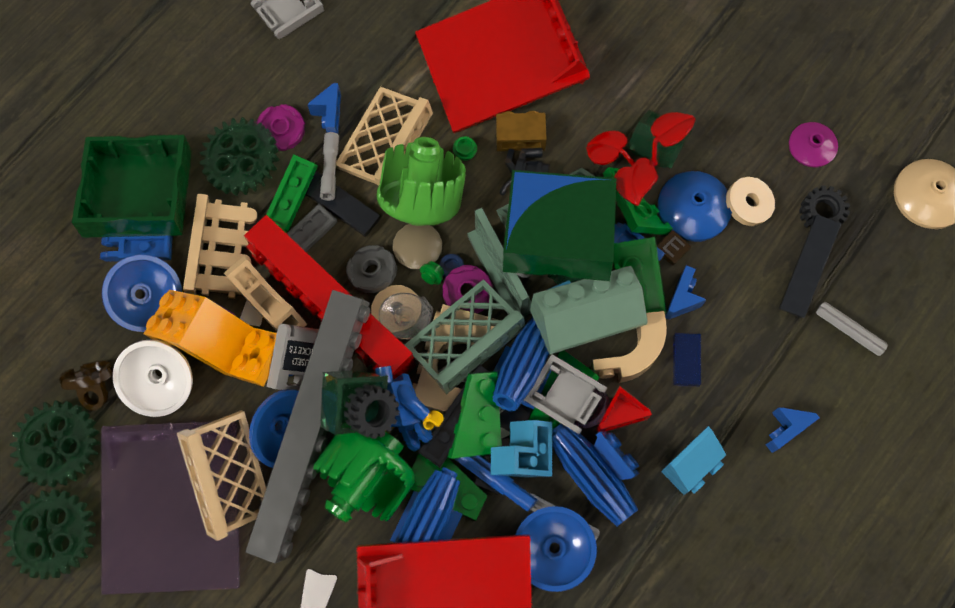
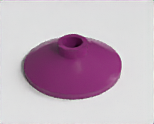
M807 122L793 130L789 138V149L792 156L799 163L808 167H822L829 164L836 156L838 141L835 134L827 126L816 122ZM812 139H816L819 143L813 142Z

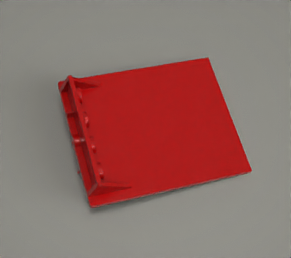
M490 0L415 31L453 133L494 118L496 114L511 111L575 84H582L590 78V73L578 48V41H575L570 25L558 0Z
M529 534L357 546L358 608H532Z

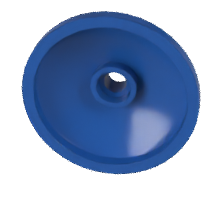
M699 171L680 173L668 180L659 194L657 206L660 211L659 217L664 224L668 222L673 230L684 240L699 242L712 239L725 229L731 218L732 211L726 204V193L728 190L717 178ZM694 197H700L702 202L695 201Z
M134 255L122 259L109 270L102 285V301L106 312L118 325L131 331L145 332L148 320L155 315L160 306L161 297L168 290L182 292V287L177 274L166 262L154 256ZM136 290L143 291L144 296L142 299L136 298Z
M285 389L272 394L259 406L251 421L249 441L252 452L260 462L271 468L274 467L299 390Z
M552 506L533 512L521 523L516 535H530L531 584L546 591L558 592L569 590L586 579L594 566L597 546L593 531L583 517L570 509ZM553 542L558 543L560 546L557 553H552L549 550V546Z

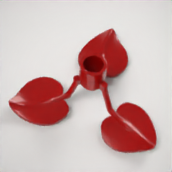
M678 112L666 113L657 118L651 126V133L656 137L653 140L651 160L640 158L634 162L623 149L628 142L627 137L619 131H606L595 136L587 144L588 157L595 164L606 165L614 162L618 158L619 153L622 154L632 167H623L615 174L614 178H617L616 190L625 200L639 206L645 194L658 180V174L655 170V166L658 164L656 160L657 144L660 141L662 146L669 147L679 143L693 128L696 119L693 115Z

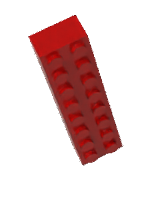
M267 215L244 235L248 242L246 248L252 253L251 256L261 266L264 264L269 270L270 275L277 282L282 281L286 286V290L295 299L299 297L304 303L303 306L313 316L317 314L321 319V323L332 290L352 296ZM370 313L367 322L363 323L360 331L362 334L360 345L357 349H354V352L358 355L357 358L367 368L371 365L374 371L375 368L391 366L393 380L402 373L408 374L416 366L413 353Z

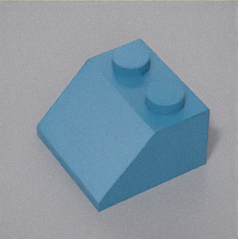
M707 427L661 472L683 495L690 490L696 493L705 484L702 478L708 472L714 475L724 465L721 460L726 456V453L714 432Z

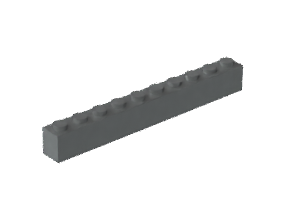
M335 290L331 292L246 553L272 563H278L288 558L292 552L293 543L291 540L294 532L300 527L302 521L300 513L302 507L309 500L311 480L317 475L316 469L314 470L313 466L318 460L320 453H323L327 446L328 438L326 434L328 428L335 421L336 411L334 410L337 401H340L344 394L345 386L343 382L345 376L351 372L353 366V359L351 358L354 349H357L360 345L362 325L367 322L370 315V302Z

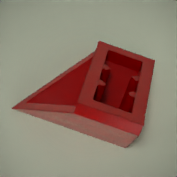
M619 386L597 427V432H607L646 421L651 417V411Z

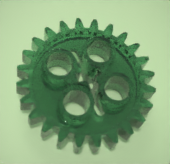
M242 117L240 123L232 118L231 125L229 126L223 121V129L220 130L214 127L216 134L207 135L211 141L209 143H202L207 149L200 152V155L205 158L199 162L204 167L202 173L207 177L209 183L213 184L217 190L222 189L225 194L231 191L237 196L241 190L247 195L248 188L250 187L256 192V184L259 183L265 186L263 179L265 177L272 179L268 172L270 170H277L275 165L272 164L279 161V158L275 155V153L279 152V148L275 145L277 141L271 136L272 133L268 128L265 129L261 122L257 124L254 119L247 122ZM233 142L230 147L226 148L228 143ZM257 142L253 148L249 149L252 143ZM230 164L229 168L223 171V168ZM254 165L250 171L246 172L249 166Z
M55 400L53 407L51 404L44 402L43 410L33 407L35 415L31 416L25 413L24 416L27 422L25 424L17 422L21 431L12 432V435L18 439L16 442L10 443V446L17 448V451L10 454V457L19 459L13 466L19 469L22 468L19 474L24 477L28 476L27 481L37 482V485L43 487L48 483V486L56 488L58 482L60 485L66 486L67 478L77 481L76 473L86 474L87 472L83 466L85 464H94L89 459L90 455H98V452L93 450V446L99 445L100 441L93 439V437L100 432L96 429H91L96 424V421L88 419L90 413L86 411L81 412L82 408L80 406H72V403L65 401L62 405L61 402ZM65 420L64 428L58 431L59 423ZM45 424H47L49 433L44 428ZM41 434L40 442L34 446L35 437ZM77 442L76 450L70 454L69 447L72 443ZM61 455H64V457H65V459H66V463H65V464H63L64 461H63V458H62ZM52 456L53 462L46 468V460Z
M55 489L51 490L50 495L47 491H40V498L31 494L30 504L21 501L20 505L23 510H13L12 513L16 516L15 521L7 520L6 522L12 526V530L3 533L6 536H11V540L3 544L4 546L12 547V550L6 556L16 557L11 565L15 567L22 566L20 573L27 574L30 572V578H38L40 575V579L48 580L50 575L52 578L58 579L60 578V572L71 574L70 565L79 568L78 558H88L84 549L93 548V545L88 542V538L96 536L95 533L89 532V528L95 526L96 523L87 520L93 515L91 511H84L88 504L85 502L78 503L79 496L72 495L70 497V492L62 491L60 494L59 490ZM65 511L66 518L59 524L58 516L61 512ZM38 518V526L32 531V521ZM68 537L70 541L69 547L63 551L61 547L62 542ZM38 545H41L42 553L36 558L35 549Z

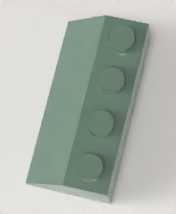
M632 266L612 271L610 281L583 279L533 294L530 312L541 332L540 334L544 339L549 354L635 329L648 323L642 286Z

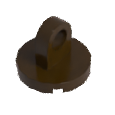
M104 360L85 363L80 366L81 369L74 372V369H69L60 375L58 379L62 389H76L78 399L84 408L98 410L107 402L108 392L104 381L113 376L112 363ZM89 391L95 392L98 395V402L89 398Z

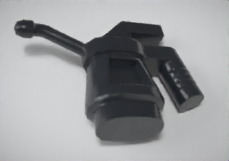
M522 148L516 166L512 162L514 149L508 150L505 165L511 173L512 170L549 173L550 164H546L542 160L526 161V158L543 157L542 148ZM511 178L503 184L499 191L500 195H505L506 188L511 184Z

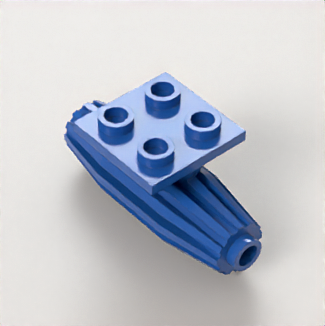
M533 316L517 335L512 347H505L494 369L497 372L498 379L492 398L493 402L504 410L515 411L520 404L534 410V406L524 401V399L534 387L541 370L546 364L549 352ZM552 370L549 371L537 391L541 394Z
M563 424L558 425L552 430V447L564 469L599 511L618 526L638 510L622 480L636 477L639 474L636 469L639 467V464L631 454L625 455L619 447L622 446V443L614 433H607L606 431L597 433V440L593 445L582 434L574 432Z
M445 467L441 471L435 470L420 493L413 492L390 541L401 543L451 539L463 515L453 510L460 481L456 479L458 474Z

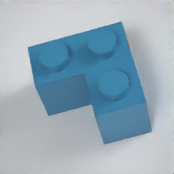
M539 420L510 422V446L491 447V475L552 477V422Z

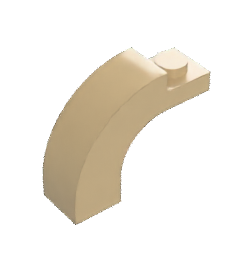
M244 256L224 272L236 289L276 331L280 324L301 327L307 325L295 309L265 281Z
M664 311L646 313L648 323L636 328L638 342L637 347L631 353L621 357L595 359L591 363V370L599 375L600 378H611L615 376L614 373H618L619 383L633 380L645 373L653 365L665 343L667 327Z

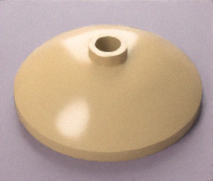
M922 159L907 165L900 172L894 184V198L901 213L912 223L928 229H942L955 224V168L935 159ZM936 184L939 185L942 190L938 189L936 187Z

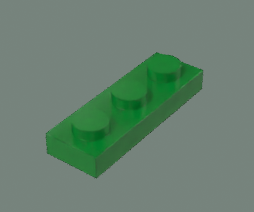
M294 154L266 214L285 233H288L318 167L315 163Z

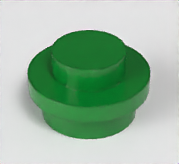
M463 136L454 142L453 153L460 160H470L477 153V145L473 139Z
M429 261L421 266V277L425 282L438 285L443 281L444 270L440 265Z

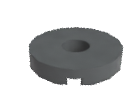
M378 245L366 246L357 250L352 259H349L346 273L351 285L356 290L363 293H377L392 284L396 277L397 265L393 254L385 250L384 247ZM370 265L378 266L377 270L373 273L365 272Z

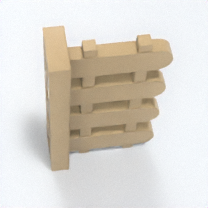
M197 194L183 286L184 293L196 295L197 290H201L203 296H209V291L228 293V298L235 299L236 294L242 295L226 276L212 275V269H229L243 256L251 263L248 255L241 254L242 247L248 245L244 237L248 232L244 231L245 224H254L257 221V212L253 208H247L248 203L241 202V207L222 205V200L215 199L214 204L209 203L208 195ZM207 219H208V220H212V226H211V227L206 226V225H207ZM219 221L238 223V229L218 228ZM204 243H209L208 250H203ZM216 244L235 246L234 253L215 251ZM200 266L205 267V274H199Z

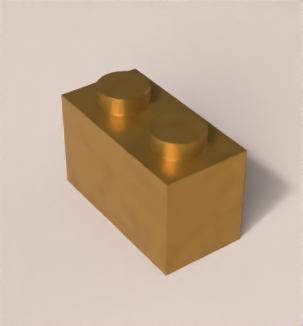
M507 111L502 114H496L497 151H508L509 149L521 151L522 148H542V150H545V113L537 111L514 113Z

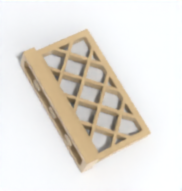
M380 87L336 161V168L379 186L383 166L382 160H384L385 153L378 155L376 147L389 143L390 148L393 147L394 151L396 145L403 144L405 154L408 143H413L416 138L420 137L433 114L429 101L421 97L416 100ZM384 96L393 100V104L381 108L379 105ZM405 105L413 106L410 113L401 116L400 107ZM396 109L398 117L385 121L383 114ZM380 115L382 123L369 127L368 122L370 119ZM401 123V130L390 135L387 127ZM385 129L387 137L374 141L371 133ZM369 135L371 143L358 147V139ZM373 148L375 157L362 161L360 153ZM357 154L359 163L351 166L344 164L348 157ZM378 162L379 168L375 175L366 173L364 167Z
M244 411L233 413L193 430L186 429L177 433L206 533L217 541L227 537V532L256 520L259 510L252 512L247 508L254 494L263 501L266 492L259 461L250 446V429ZM239 420L241 429L237 437L234 438L225 434L230 423ZM208 431L218 434L211 449L203 445L201 434ZM223 437L234 441L227 456L216 452ZM239 445L245 446L248 452L243 464L233 460ZM214 455L225 459L218 474L211 472L210 463ZM231 462L241 466L234 482L224 477ZM247 470L252 471L255 476L250 489L240 485ZM222 480L233 484L226 499L220 498L217 493ZM238 487L248 491L242 506L231 502ZM229 506L240 509L236 519L227 524L225 514Z

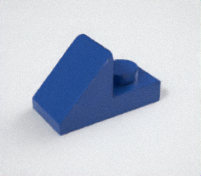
M333 83L310 101L308 108L312 116H322V129H326L327 133L334 132L338 134L341 93L338 83Z
M685 266L665 315L666 319L670 320L696 310L705 303V298L692 294L697 279L693 278L696 269Z
M777 408L772 413L782 426L769 435L772 440L765 445L772 453L777 451L820 417L816 413Z

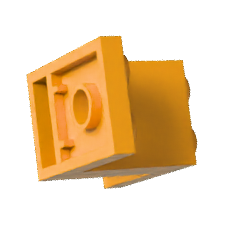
M168 290L161 297L160 306L155 315L148 320L144 335L151 339L174 345L224 375L264 387L269 377L277 333L253 328L203 296Z

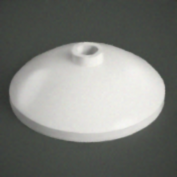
M142 340L130 345L119 355L113 368V384L119 398L131 410L145 416L159 417L173 413L186 402L192 390L193 376L187 359L177 348L163 341ZM155 370H160L162 377L157 376Z

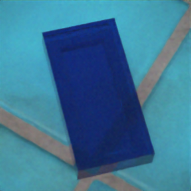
M675 333L673 335V385L696 387L701 385V334Z

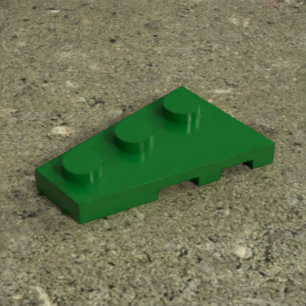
M608 167L603 172V175L607 178H614L620 168ZM616 190L617 206L622 211L627 221V226L632 232L668 235L673 230L668 222L664 224L657 216L660 211L655 205H650L643 198L639 206H636L625 200Z
M655 237L614 243V267L617 270L632 266L642 286L646 313L660 311L667 313Z
M497 372L468 374L460 405L462 409L458 424L456 423L455 438L453 446L449 450L448 458L491 454V447H502L500 410L492 398L498 379Z
M418 454L412 467L416 480L410 490L420 493L434 471H441L445 467L457 473L456 479L460 481L453 510L477 521L487 495L449 458L439 468Z

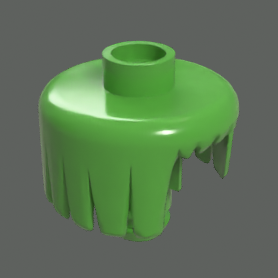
M419 137L413 143H408L405 154L403 144L396 145L394 151L393 147L388 148L385 151L380 185L377 189L378 204L389 216L411 225H436L447 222L458 213L461 206L466 176L465 166L459 157L456 156L454 160V154L449 151L446 152L444 158V150L435 139L429 137Z

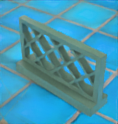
M480 208L475 211V230L467 233L468 238L495 291L515 311L517 310L524 317L531 313V300L517 273L502 272L504 249L483 209Z
M483 279L409 340L405 346L413 353L414 358L447 395L466 379L469 373H473L479 365L486 362L519 334L525 326L524 317L517 310L515 311ZM483 289L490 295L489 303H475V296ZM460 308H470L469 320L455 319L456 312ZM474 309H489L488 320H473ZM493 309H504L509 314L503 320H492ZM440 325H450V336H435L436 328ZM455 325H469L468 337H455ZM473 325L487 326V333L483 337H472ZM421 341H430L429 353H418L414 347ZM435 342H449L448 354L434 353ZM453 342H467V350L462 354H452ZM433 359H447V367L437 374L432 368Z

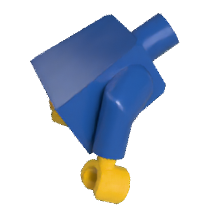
M391 366L375 368L376 385L394 394L396 397L394 400L399 403V406L396 407L399 410V416H395V419L398 421L396 425H391L392 429L394 427L419 423L423 419V426L426 430H432L434 426L440 427L444 420L443 415L436 410L430 411L417 398L408 380L394 382ZM377 400L371 402L366 408V422L371 421L377 415L379 410Z

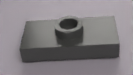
M319 203L287 235L307 252L338 222Z

